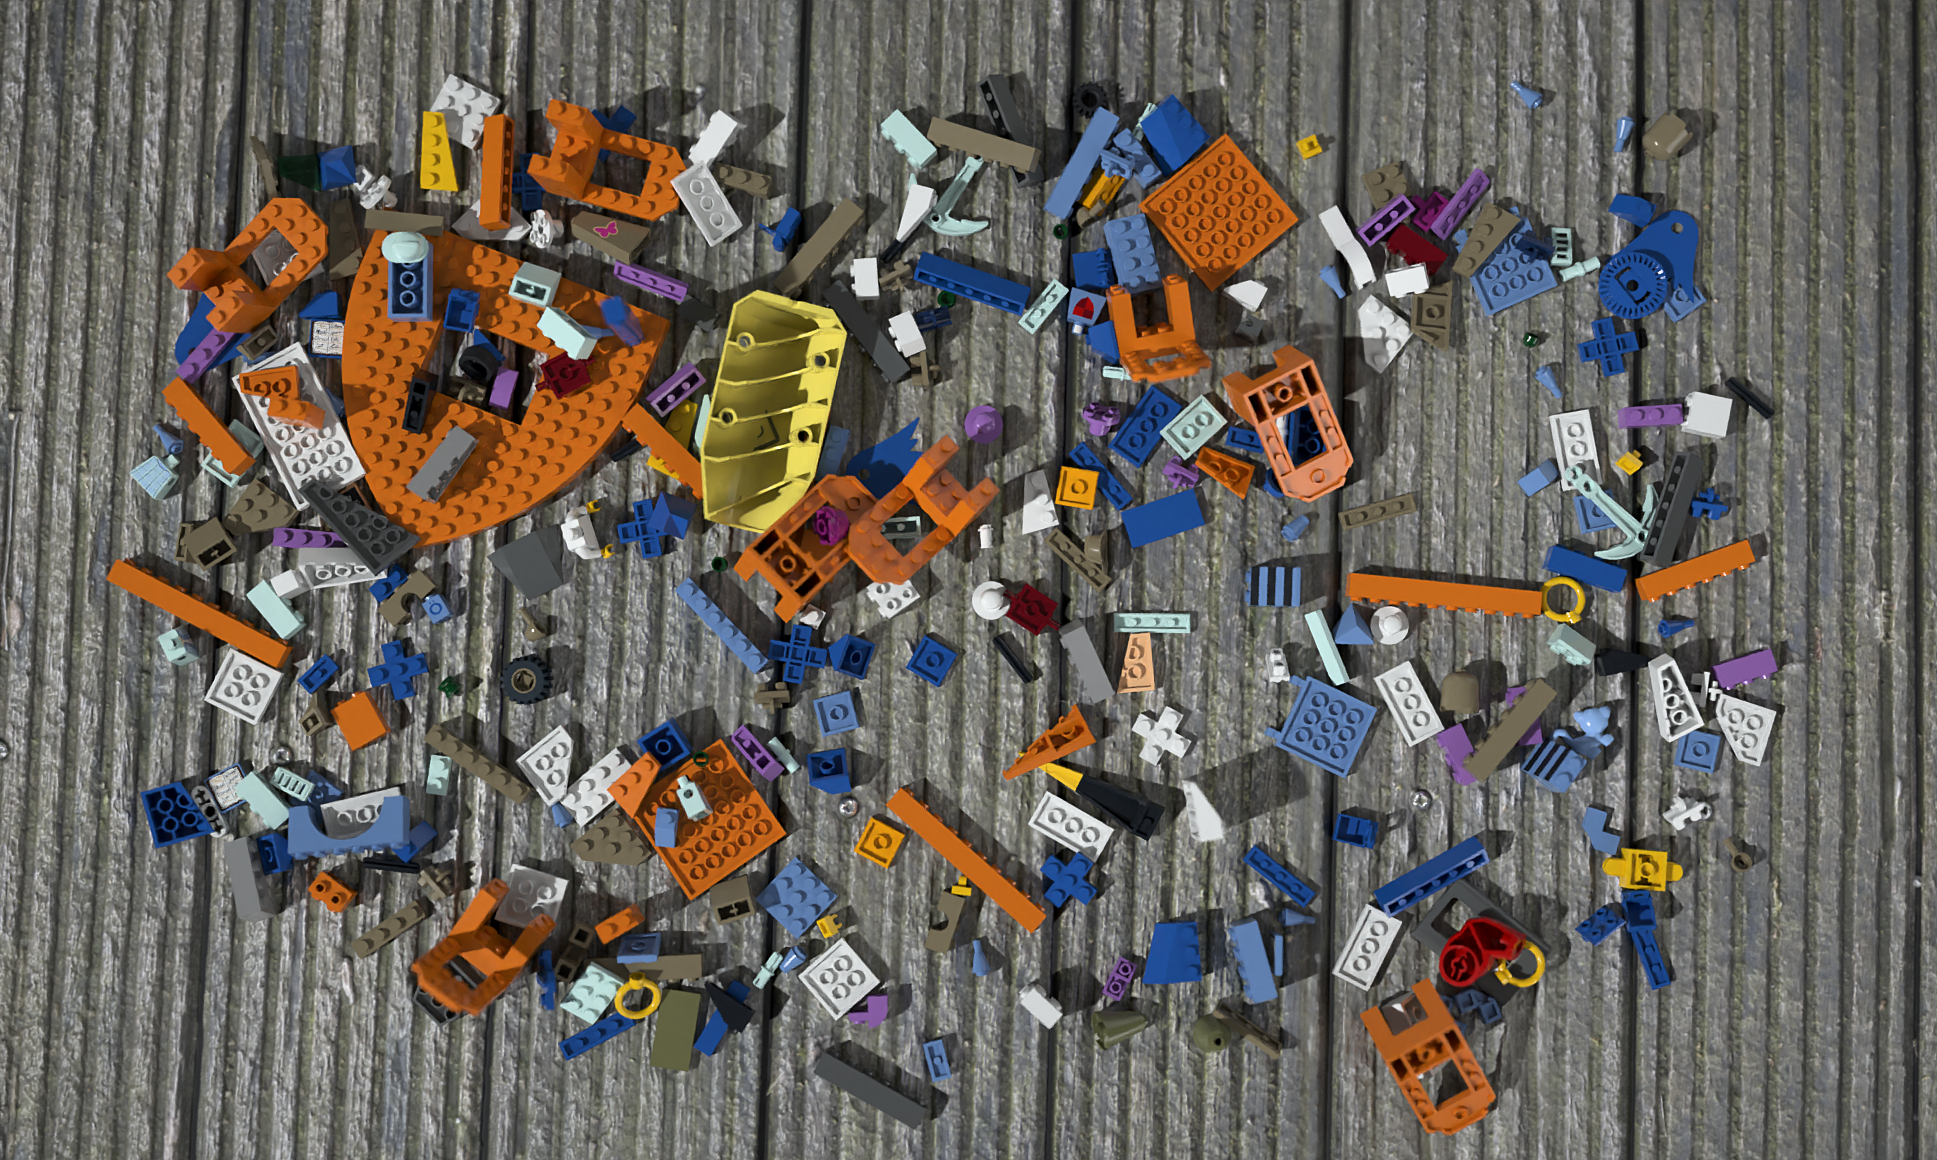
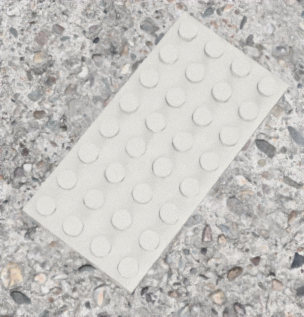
M298 341L242 373L297 366L301 401L309 402L326 411L322 430L287 425L268 416L267 411L270 399L241 393L239 374L233 377L232 380L297 510L302 511L311 505L298 492V489L312 478L337 492L364 477L367 473L302 343Z

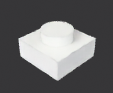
M359 164L355 169L357 183H354V185L360 191L365 192L376 177L364 165Z
M809 604L800 621L817 630L826 613Z

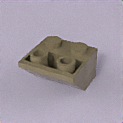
M217 517L183 537L188 550L203 572L239 549Z
M747 875L713 885L709 888L718 926L755 915L758 912Z

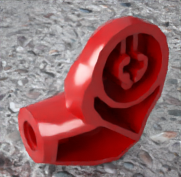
M1487 916L1469 918L1462 928L1448 939L1442 949L1439 958L1441 976L1454 986L1464 987L1471 985L1492 968L1495 959L1515 961L1524 948L1526 935L1501 921Z

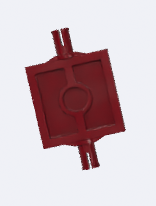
M565 351L539 365L544 373L545 380L535 385V388L540 392L549 387L554 392L556 398L560 400L592 383L587 366L597 361L594 355L588 357V359L575 360L568 356V352Z
M1027 583L1016 595L1008 589L1002 594V596L1012 601L1005 616L1035 636H1038L1047 625L1056 631L1061 626V624L1052 619L1053 612L1058 604Z

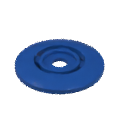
M1639 252L1621 254L1613 258L1603 268L1598 281L1599 297L1603 305L1618 317L1625 319L1645 317L1654 312L1665 298L1667 292L1665 271L1657 260L1647 254ZM1630 267V271L1623 273L1618 280L1615 279L1621 270ZM1628 281H1637L1638 289L1633 292L1627 289ZM1646 292H1650L1643 302L1635 304L1636 300L1641 299Z

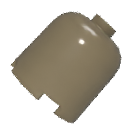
M1665 112L1644 134L1642 138V144L1645 149L1644 153L1649 159L1669 160L1693 138V133H1688L1684 129L1687 125L1673 113L1671 116H1668V112Z
M1456 669L1455 673L1446 675L1442 681L1440 711L1448 712V710H1452L1458 714L1479 713L1480 684L1477 677L1467 674L1465 669Z

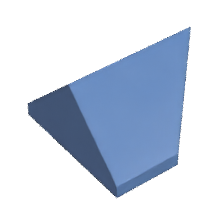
M1351 603L1332 630L1335 644L1373 645L1374 641L1369 626Z

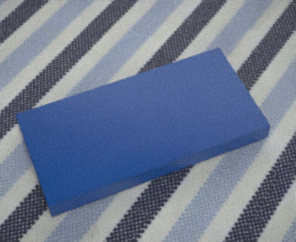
M1151 385L1110 442L1108 448L1139 469L1162 437L1159 432L1177 416L1183 406Z
M1193 488L1120 513L1132 549L1205 525Z

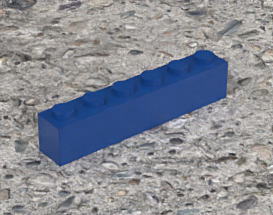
M924 251L916 266L913 279L1019 316L1023 314L1031 290L1030 287Z
M620 296L600 302L607 325L627 346H637L641 344L642 340H645L637 316Z
M1472 836L1375 890L1373 893L1378 905L1387 917L1390 918L1484 866L1490 860L1485 848L1475 836Z

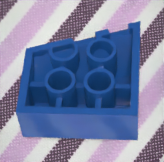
M1173 94L1166 96L1140 122L1148 143L1151 144L1156 161L1162 169L1161 172L1164 178L1184 164L1210 138V135Z
M1301 406L1290 412L1287 451L1294 466H1298L1327 451L1311 410L1307 406Z
M181 781L140 792L155 849L215 832Z
M1193 919L1155 923L1142 983L1171 984L1202 981L1197 922Z

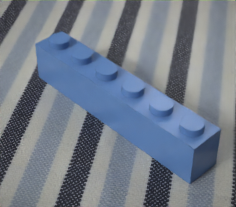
M1102 107L1096 109L1045 203L1044 211L1060 220L1071 216L1074 210L1072 208L1074 201L1078 202L1083 193L1081 191L1082 186L1088 184L1092 177V174H1090L1092 168H1096L1101 160V157H1099L1100 152L1108 148L1111 142L1108 140L1111 133L1115 134L1120 125L1117 123L1119 120L1118 116Z
M688 577L675 589L678 595L754 674H757L770 662L692 578Z

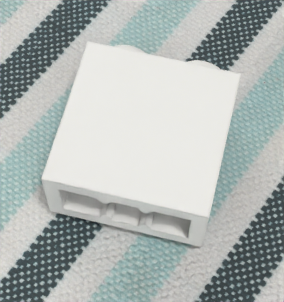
M1700 392L1688 394L1684 400V407L1686 409L1685 414H1683V423L1680 424L1682 426L1681 431L1716 439L1725 437L1733 399Z
M909 580L902 586L894 585V583L884 582L881 584L873 582L867 587L869 591L866 593L872 602L876 600L880 605L877 609L883 618L887 616L889 619L920 598V595Z
M1033 983L1030 986L1026 984L1019 992L1020 1003L1047 1028L1050 1029L1063 1015L1061 1004L1053 997L1049 999L1046 996V990L1039 984L1036 986Z

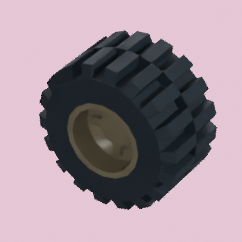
M534 656L515 658L512 662H508L506 664L507 668L502 671L504 676L500 677V681H503L504 684L501 685V689L506 691L504 695L509 696L510 701H516V704L520 705L534 704L544 700L545 696L550 693L549 689L553 687L551 680H554L553 676H550L552 670L547 668L548 664L546 662H542V659L535 658Z

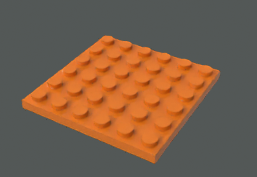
M1226 133L1138 205L1141 211L1211 293L1299 220Z
M722 738L703 750L709 757V763L705 767H697L692 758L650 787L634 817L690 901L787 834ZM697 759V762H706V759ZM684 775H688L691 782L699 784L713 813L698 821L688 818L677 794V790L681 788L677 779ZM658 807L680 809L675 848L655 846V822Z

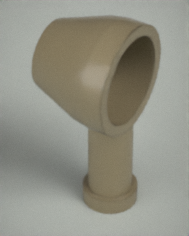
M1099 199L1091 210L1087 207H1082L1076 212L1077 221L1081 228L1089 227L1097 220L1096 215L1106 207L1105 201Z
M522 607L518 613L528 624L524 633L526 638L531 642L543 638L547 634L545 628L533 619L526 607Z
M1731 837L1722 841L1733 856L1731 859L1732 868L1737 872L1748 871L1752 866L1750 856L1743 852L1739 853ZM1736 862L1741 863L1742 867H1738Z

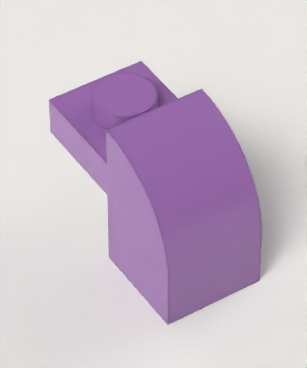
M888 993L868 994V1010H850L849 1021H854V1024H864L865 1020H869V1028L881 1024L888 1011Z

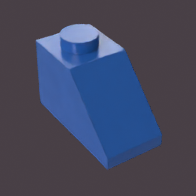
M1616 194L1607 212L1642 228L1650 222L1657 206L1640 197Z
M324 290V293H317L299 312V317L304 320L343 318L342 295L337 293L336 290Z
M424 820L410 831V845L403 846L402 849H392V851L405 863L411 862L437 836L438 832Z

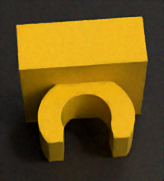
M1315 134L1296 143L1303 160L1322 153Z
M1634 450L1632 454L1626 452L1618 458L1615 464L1631 475L1642 466L1643 462L1639 460L1641 454Z
M959 876L958 885L952 884L951 894L971 896L972 886H966V876Z
M837 914L827 915L816 921L824 938L838 933V929L842 927V923L835 925L833 922Z

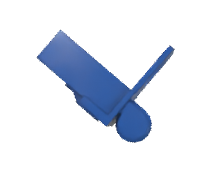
M789 207L775 231L761 223L758 225L761 230L774 237L772 241L774 249L777 252H783L785 245L788 246L793 239L794 231L802 218L800 212Z
M452 288L451 294L448 297L449 301L443 327L449 330L473 334L475 319L480 306L478 303L480 293L473 290H462V288Z
M1338 813L1332 840L1361 848L1373 849L1376 843L1375 839L1379 830V823L1361 817Z
M1627 889L1621 891V907L1625 916L1627 932L1656 930L1657 924L1652 902L1653 897L1650 895V890Z

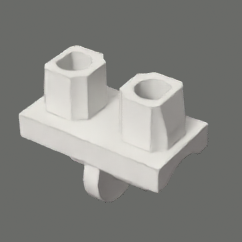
M1281 648L1271 649L1270 654L1265 656L1270 682L1289 681L1290 675L1283 650Z
M1710 672L1692 674L1691 684L1702 686L1701 693L1690 692L1694 703L1698 704L1699 707L1705 708L1707 692L1710 693L1709 700L1711 701L1716 700V694L1723 693V690L1717 689L1718 682L1712 681L1711 688H1708Z
M1679 796L1673 798L1675 804L1670 806V810L1663 813L1664 819L1669 821L1675 829L1681 830L1686 826L1684 819L1689 817L1690 820L1697 821L1702 818L1701 810L1704 807L1702 803H1698L1693 797L1681 799Z

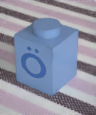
M431 594L425 598L426 602L422 603L433 624H440L454 615L451 607L441 594Z

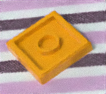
M1061 466L1055 504L1093 510L1099 472Z
M871 817L854 852L888 869L906 834Z

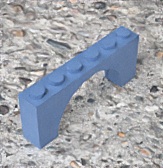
M404 795L384 797L383 807L376 822L363 834L346 840L327 837L318 825L315 809L309 806L289 808L288 854L298 860L307 859V856L322 858L326 857V854L340 856L345 855V852L351 851L352 853H364L365 850L369 849L372 851H383L384 848L391 847V849H402L403 846L410 845V799Z

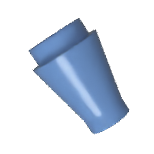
M1300 515L1292 522L1283 526L1281 531L1283 537L1289 542L1296 541L1309 524V520L1304 515Z
M796 945L790 949L779 967L787 974L805 962V958L808 955L801 946Z

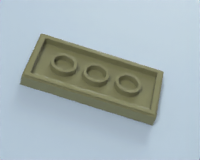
M663 987L650 1066L689 1071L702 993Z

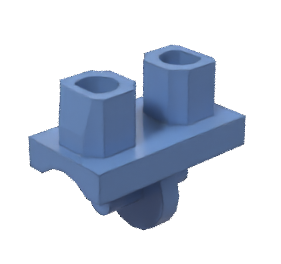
M1114 147L1109 151L1103 149L1100 152L1102 157L1101 167L1105 170L1106 177L1111 178L1114 174L1127 179L1132 177L1135 157L1126 155L1123 159L1121 158L1120 151Z

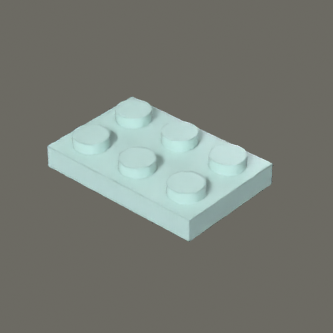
M1201 394L1159 433L1184 460H1187L1218 432L1227 421Z
M234 419L228 428L256 459L265 447L261 436L237 419ZM210 452L201 466L228 486L234 488L245 472L241 476L233 473L230 475L223 469L222 466L224 464L216 460Z
M591 961L562 999L560 1007L594 1024L615 997L620 987L624 985L625 980Z

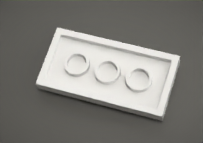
M703 160L698 161L670 181L711 247L743 226Z
M1589 409L1549 416L1563 491L1576 489L1573 482L1568 481L1564 475L1565 470L1571 466H1578L1582 470V474H1587L1598 485H1602Z
M1409 660L1373 678L1409 747L1444 730Z
M615 748L567 789L566 795L559 801L576 822L583 827L615 800L607 789L632 766L618 748Z
M399 786L320 805L328 837L344 840L366 832L378 819L383 807L384 797L401 795Z
M1048 791L1044 794L1028 823L1031 827L1075 852L1080 851L1094 863L1114 831L1113 828Z
M1366 904L1332 973L1368 992L1402 922L1393 917L1388 918L1384 912Z

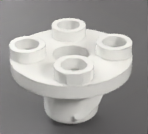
M383 175L377 183L373 182L367 189L368 195L362 198L360 204L366 209L372 208L375 204L381 210H384L385 206L393 209L397 203V197L395 193L388 191L391 180Z
M537 210L531 213L532 231L530 233V240L532 243H536L539 248H548L553 238H560L563 235V223L558 219L552 220L547 210Z
M994 581L979 585L972 597V604L976 613L988 620L1002 617L1010 606V600L1002 596L1006 588Z
M1387 606L1378 609L1372 615L1369 628L1373 637L1378 642L1391 645L1405 638L1409 629V622L1403 611L1396 607Z

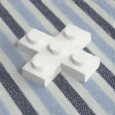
M1168 706L1165 707L1157 722L1140 713L1131 729L1148 739L1139 757L1155 766L1165 749L1182 758L1191 743L1190 740L1175 733L1184 715Z

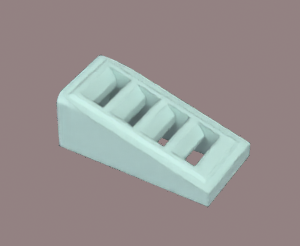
M1551 228L1550 238L1553 239L1552 246L1555 247V251L1550 255L1549 266L1569 267L1572 264L1571 229ZM1556 233L1565 234V237H1556ZM1556 241H1565V244H1557ZM1557 248H1565V251H1557ZM1557 255H1565V258H1557Z
M283 767L277 768L270 781V784L304 802H307L315 787L314 783ZM305 784L306 786L304 787L302 793L299 794V792L301 791L303 785Z

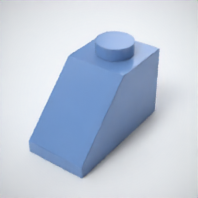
M657 808L655 846L675 848L680 809Z

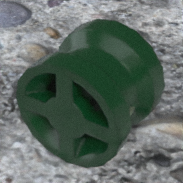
M450 675L438 686V690L444 692L450 700L461 690L463 685L456 683L454 677Z

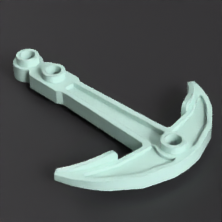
M970 156L967 158L963 169L938 203L932 206L931 211L922 220L926 226L941 234L964 236L976 233L989 225L988 221L981 222L962 219L960 222L949 217L950 212L973 175L979 171L985 162L982 160L983 156H980L979 160ZM914 173L910 174L909 191L912 183L917 184ZM937 216L939 221L934 222L932 218Z
M1578 466L1568 467L1564 473L1565 478L1573 482L1577 490L1587 499H1591L1628 536L1623 543L1595 552L1594 555L1603 559L1618 560L1632 557L1642 551L1659 502L1653 485H1647L1646 499L1642 508L1645 514L1641 521L1638 522L1604 493L1593 479L1587 474H1582V470Z

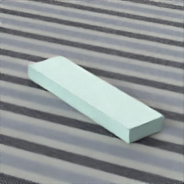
M1321 609L1304 615L1333 686L1350 681Z
M1113 613V632L1190 633V614Z

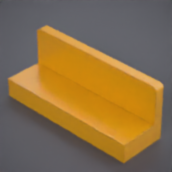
M1100 164L1088 184L1082 190L1083 193L1077 203L1091 210L1097 204V201L1102 199L1107 207L1126 178L1115 174L1111 178L1106 177L1105 170L1102 169ZM1103 208L1096 216L1100 217L1105 208Z

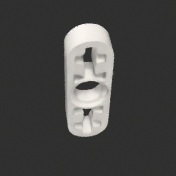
M207 786L195 787L192 790L191 797L214 831L217 825L223 826L221 832L215 831L210 834L216 838L227 835L229 824L224 814H220ZM200 791H205L206 794L199 798ZM210 800V803H206L202 806V803H205V801ZM208 806H212L215 809V814L212 817L206 814ZM219 817V820H215L216 822H210V820H214Z

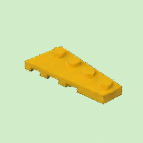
M423 111L420 188L460 192L448 139L449 134L445 114L441 112Z
M684 399L674 408L664 429L688 451L698 405ZM650 455L646 465L676 480L679 478L675 472L671 474L664 467L666 463L661 458L657 460Z

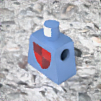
M1072 287L1067 321L1074 323L1071 333L1082 336L1085 327H1093L1107 298Z

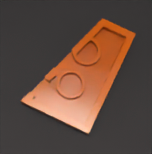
M297 366L239 373L240 390L243 394L269 399L271 396L301 401Z
M1201 446L1195 465L1244 500L1255 466Z
M649 751L607 789L631 818L636 816L640 804L645 799L649 787L662 766Z

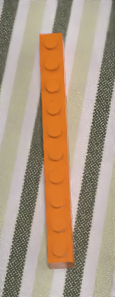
M125 558V560L116 559L106 580L276 668L284 666L293 647L287 645L289 643L287 640L280 637L276 639L271 636V632L263 628L260 630L254 628V623L245 619L243 621L237 619L238 615L233 612L227 611L225 613L220 610L221 606L213 602L209 604L204 602V597L195 593L192 595L187 593V589L178 584L176 586L171 585L169 579L160 575L159 577L152 575V570L146 567L139 568L135 566L136 562L128 558Z
M1357 573L1347 574L1345 597H1351L1350 601L1362 602L1363 598L1370 599V603L1381 604V600L1389 601V605H1400V602L1408 603L1409 607H1419L1420 604L1427 605L1428 609H1438L1439 606H1443L1448 611H1458V608H1464L1465 612L1477 613V610H1484V614L1496 615V612H1503V616L1515 617V614H1522V618L1534 619V616L1541 615L1542 592Z
M901 787L886 806L1032 934L1047 917L1044 913L1046 909L1038 902L1034 904L1030 901L1031 896L1023 889L1020 892L1015 887L1017 884L1009 876L1005 879L1000 874L1002 870L995 864L992 866L986 862L988 858L980 851L976 853L971 849L973 845L965 838L961 840L957 836L959 832L951 825L946 827L942 823L944 819L936 812L934 815L929 812L928 809L930 807L922 800L918 802L913 797L915 794L908 787L905 789Z

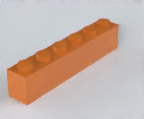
M505 114L485 117L483 127L484 141L482 145L483 161L479 225L489 231L510 228L515 121Z
M178 376L162 391L166 397L164 400L167 404L176 408V414L183 421L186 420L189 423L188 428L194 434H198L201 437L199 441L205 447H209L212 450L211 455L224 464L222 467L227 473L241 476L256 462V459L187 380Z
M637 403L621 419L623 422L621 426L628 433L633 431L638 436L636 440L643 447L647 445L651 449L649 453L655 459L659 460L661 458L666 463L664 467L671 474L675 472L679 476L677 480L685 487L689 485L693 489L692 494L700 501L703 499L701 464Z
M1747 539L1669 566V568H1663L1634 579L1641 600H1649L1650 603L1661 599L1660 595L1667 594V596L1678 593L1679 588L1684 587L1685 590L1696 586V582H1710L1714 580L1713 576L1718 574L1721 577L1732 574V569H1746L1750 567L1749 563L1755 561Z

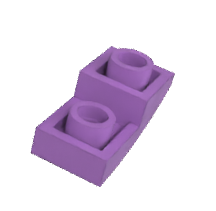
M500 366L491 393L489 406L506 411L509 410L512 394L517 384L518 371Z
M1120 956L1101 993L1119 1002L1137 965Z

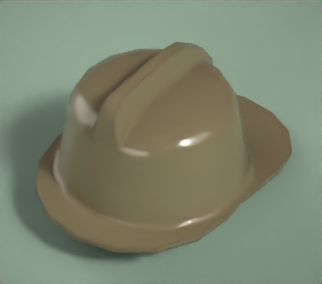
M1104 529L1102 534L1086 536L1084 552L1089 561L1102 566L1103 573L1106 576L1108 573L1107 531Z

